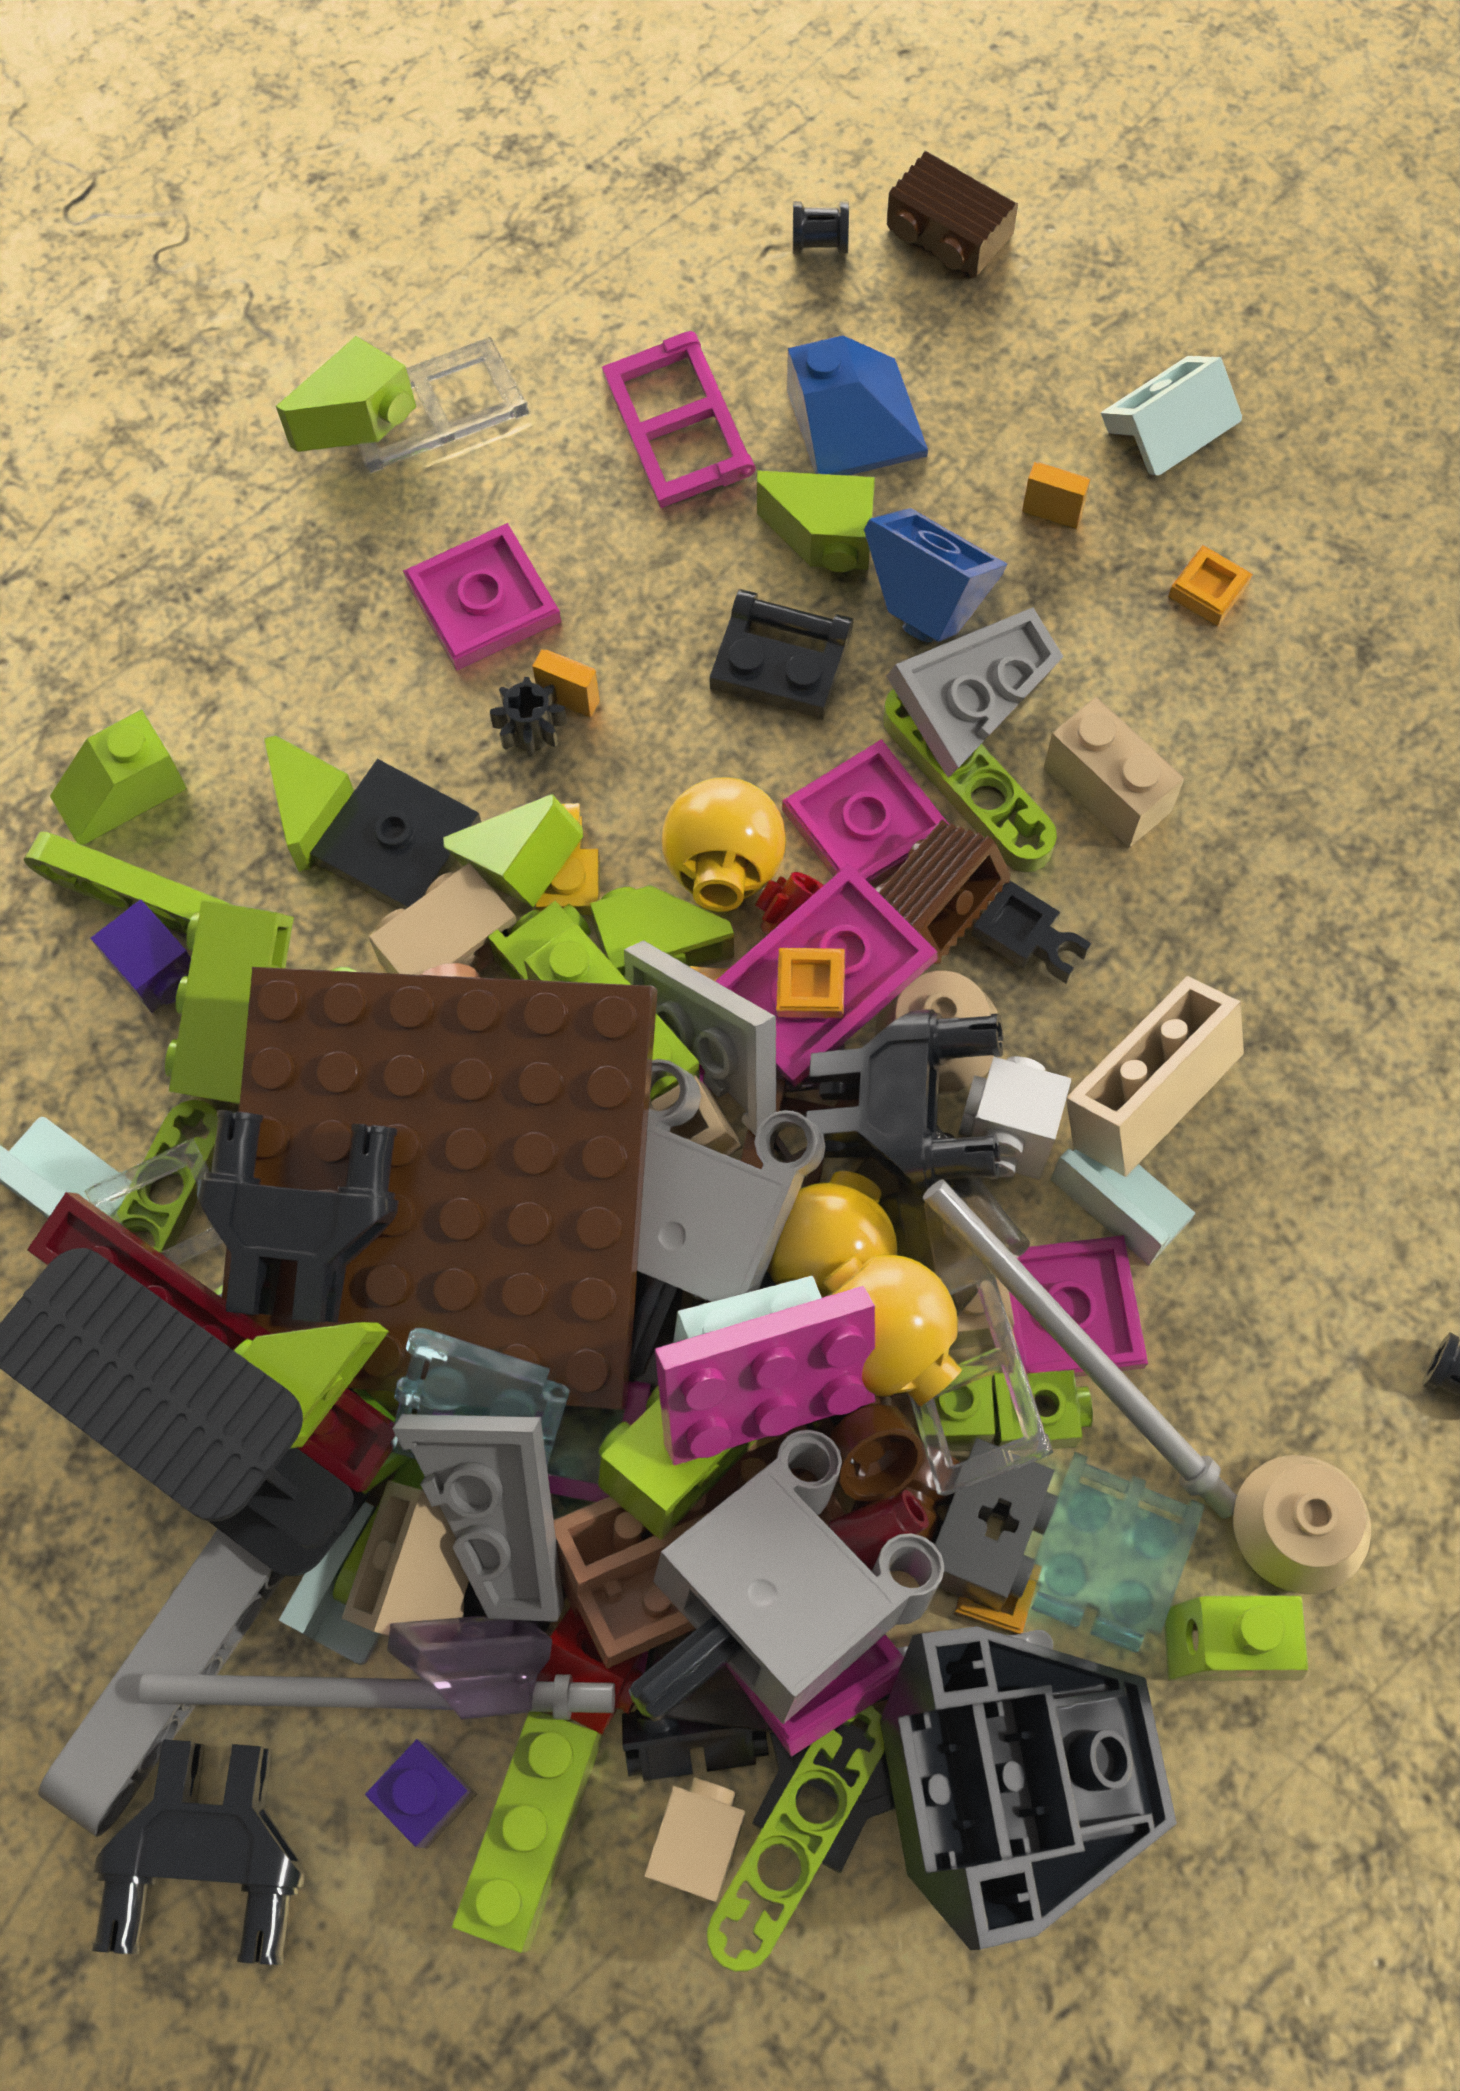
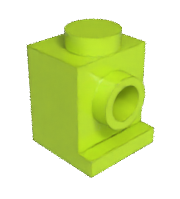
M554 901L542 911L533 910L521 917L513 926L508 937L505 938L497 929L488 936L494 960L510 979L528 980L524 963L527 957L574 922L587 936L591 934V930L581 914L572 905L568 904L562 908Z
M1074 1370L1008 1375V1372L993 1374L994 1445L1010 1452L1074 1448L1082 1439L1081 1428L1092 1427L1093 1409L1088 1386L1076 1387ZM1040 1396L1050 1397L1056 1405V1413L1050 1417L1040 1416L1033 1409L1032 1399Z

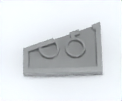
M1032 607L897 663L886 677L949 778L1064 656Z
M402 1414L392 1429L403 1451L412 1450L425 1476L421 1486L431 1506L440 1505L456 1537L452 1548L488 1619L557 1622L564 1607V1598L541 1417Z

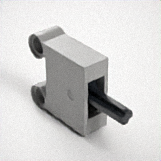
M662 1059L652 1060L650 1094L654 1084L667 1076H673L677 1079L680 1094L676 1103L664 1111H656L651 1104V1099L649 1101L637 1271L642 1272L635 1293L630 1376L642 1377L645 1374L679 1289L711 1302L759 1290L804 1177L817 1169L825 1152L824 1137L817 1125L800 1113L788 1110L772 1113L762 1121L757 1129L755 1147L757 1155L763 1162L762 1169L669 1132L671 1127L683 1125L694 1116L699 1108L701 1093L699 1084L692 1074L673 1062ZM787 1127H802L808 1141L806 1151L795 1162H780L774 1151L775 1138L779 1132Z
M813 1430L797 1431L787 1436L782 1442L776 1460L661 1551L653 1582L697 1630L633 1682L629 1688V1694L636 1708L644 1717L647 1716L654 1722L660 1721L728 1663L778 1720L784 1724L896 1624H910L921 1618L943 1578L945 1567L941 1553L935 1544L923 1536L912 1533L900 1534L887 1541L881 1549L871 1572L818 1516L827 1506L842 1465L840 1450L834 1441L823 1433ZM796 1468L808 1470L816 1476L818 1481L806 1482L799 1480L790 1470ZM890 1571L908 1573L914 1577L919 1588L901 1586L893 1579Z

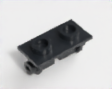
M721 1691L710 1695L703 1702L678 1705L660 1721L655 1722L647 1716L644 1717L638 1709L629 1714H622L623 1751H625L628 1776L642 1775L643 1782L693 1774L690 1749L704 1748L707 1772L756 1765V1757L769 1756L764 1718L748 1695L740 1691Z

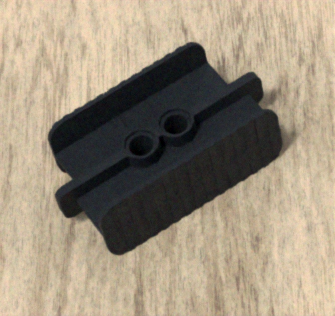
M87 1248L71 1249L54 1258L0 1323L1 1370L190 1513L211 1523L278 1574L299 1576L315 1568L339 1536L345 1531L370 1494V1491L366 1494L362 1491L356 1492L298 1448L290 1449L301 1431L303 1413L299 1401L288 1389L93 1250Z

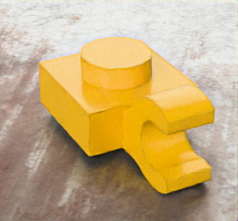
M562 804L582 826L580 804ZM581 839L536 903V909L542 911L556 901L562 908L570 904L581 915H592L590 903L600 900L599 849H582Z

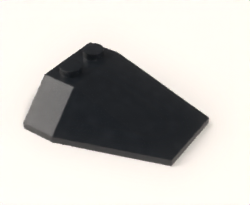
M978 1626L912 1635L880 1719L907 1876L970 1950H981L1036 1937L1177 1824L1146 1678Z

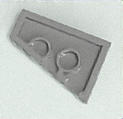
M644 940L624 949L625 979L631 985L653 986L658 990L656 1014L699 1061V1064L705 1070L703 1083L718 1098L729 1093L747 1111L743 1114L742 1122L756 1136L757 1129L762 1121L776 1112V1016Z

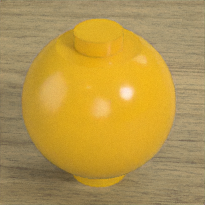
M711 778L691 786L672 804L662 828V851L669 871L683 888L693 894V898L698 905L710 911L726 912L739 907L743 899L758 893L767 885L769 880L774 878L784 858L786 831L778 808L761 789L749 782L736 778Z
M838 1171L832 1175L829 1183L813 1184L800 1189L767 1268L774 1283L779 1285L813 1276L820 1295L824 1298L830 1291L823 1284V1281L853 1255L862 1264L875 1255H897V1241L893 1225L884 1209L878 1204L881 1197L879 1187L873 1181L858 1173Z
M853 1255L823 1281V1284L830 1291L827 1296L864 1285L875 1305V1349L866 1359L862 1369V1381L869 1392L875 1394V1396L882 1397L907 1392L918 1406H922L944 1390L960 1374L962 1369L948 1354L949 1348L956 1340L958 1334L955 1304L947 1287L929 1268L913 1259L898 1255H875L864 1264Z

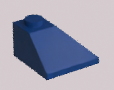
M844 335L788 348L787 393L815 474L849 476L927 457L928 448L895 358Z
M912 508L871 518L864 529L888 612L904 621L902 627L907 633L925 642H934V640L939 642L958 634L1003 575L1008 565Z

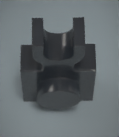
M1012 881L1005 883L1002 892L996 894L994 901H991L987 910L983 912L974 924L971 935L1023 969L1033 955L1044 961L1048 972L1065 984L1070 980L1074 967L1063 962L1059 958L1058 953L1071 951L1084 960L1092 943L1075 933L1059 932L1053 927L1058 922L1060 911Z

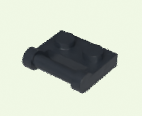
M739 589L734 600L731 618L709 677L710 689L824 719L850 641L854 618L836 614L834 619L762 601L758 599V593ZM751 623L825 641L827 644L824 653L748 633Z

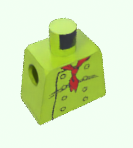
M1203 1596L1163 1610L1168 1681L1303 1680L1308 1672L1301 1596ZM1194 1624L1197 1625L1198 1629L1197 1651H1195L1193 1644Z

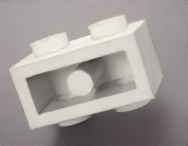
M1012 1056L1004 1060L993 1057L988 1078L974 1075L958 1134L967 1137L996 1134L1000 1146V1162H995V1164L998 1163L1000 1166L999 1176L1013 1177L1015 1173L1040 1180L1056 1138L1072 1078L1047 1072L1042 1064L1029 1058Z

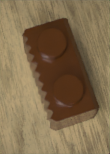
M924 150L921 158H917L915 165H911L909 171L904 173L902 179H898L896 186H892L888 196L886 224L890 231L893 230L895 235L906 243L915 242L917 246L922 245L926 252L932 251L934 256L938 257L946 267L953 270L960 269L962 273L968 272L971 278H975L1014 234L1018 203Z
M942 819L925 839L918 840L912 846L908 859L890 880L880 884L875 890L937 951L938 960L933 964H941L942 956L949 955L950 946H956L958 937H964L966 928H972L973 919H979L981 910H987L988 901H994L996 892H1002L1003 883L1010 882L1011 874L995 841L989 836L985 838L979 832L975 834L970 829L966 831L961 826L957 828L953 823L948 825Z

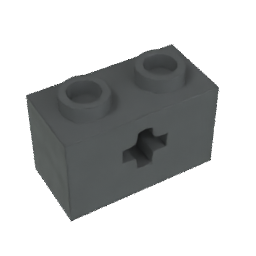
M976 1438L935 1542V1546L942 1555L945 1567L939 1589L958 1597L968 1598L974 1603L998 1612L1007 1600L1008 1595L1021 1599L1035 1563V1559L1024 1555L1032 1531L1041 1535L1045 1534L1057 1504L1058 1496L1047 1492L1055 1471L1054 1469ZM990 1516L1002 1520L1000 1526L1001 1535L997 1541L985 1536Z

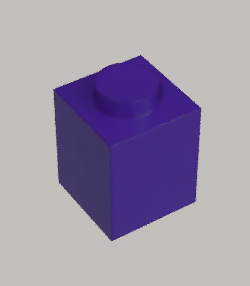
M140 899L90 939L107 963L147 1009L153 1013L163 1004L167 1005L176 1002L179 983L184 976L189 974L191 957L187 950Z
M416 1739L364 1795L415 1847L428 1849L476 1797L477 1793L429 1744Z

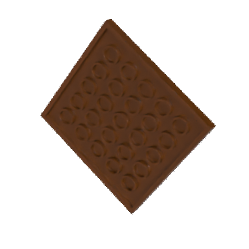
M252 967L239 1112L264 1116L260 1127L254 1178L261 1179L260 1185L338 1193V1186L346 1187L352 1139L351 1125L355 1123L366 1124L370 1127L371 1125L391 1127L398 1130L394 1140L388 1192H394V1200H399L397 1215L391 1224L346 1266L338 1322H311L292 1319L298 1261L281 1259L273 1315H245L272 1334L356 1322L381 1324L389 1332L347 1388L627 1409L658 990L653 986ZM227 1247L225 1255L222 1298L226 1301L231 1263V1253Z

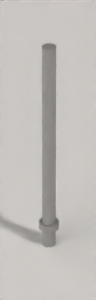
M939 1180L925 1192L923 1200L1181 1475L1179 1479L1180 1485L1190 1495H1200L1220 1518L1225 1519L1233 1515L1237 1495L1219 1477L1221 1471L1219 1465L1210 1456H1200L944 1180Z
M144 1674L140 1681L139 1699L142 1704L553 1712L554 1719L570 1720L572 1712L613 1713L615 1707V1684L573 1682L572 1675L556 1674L554 1682Z

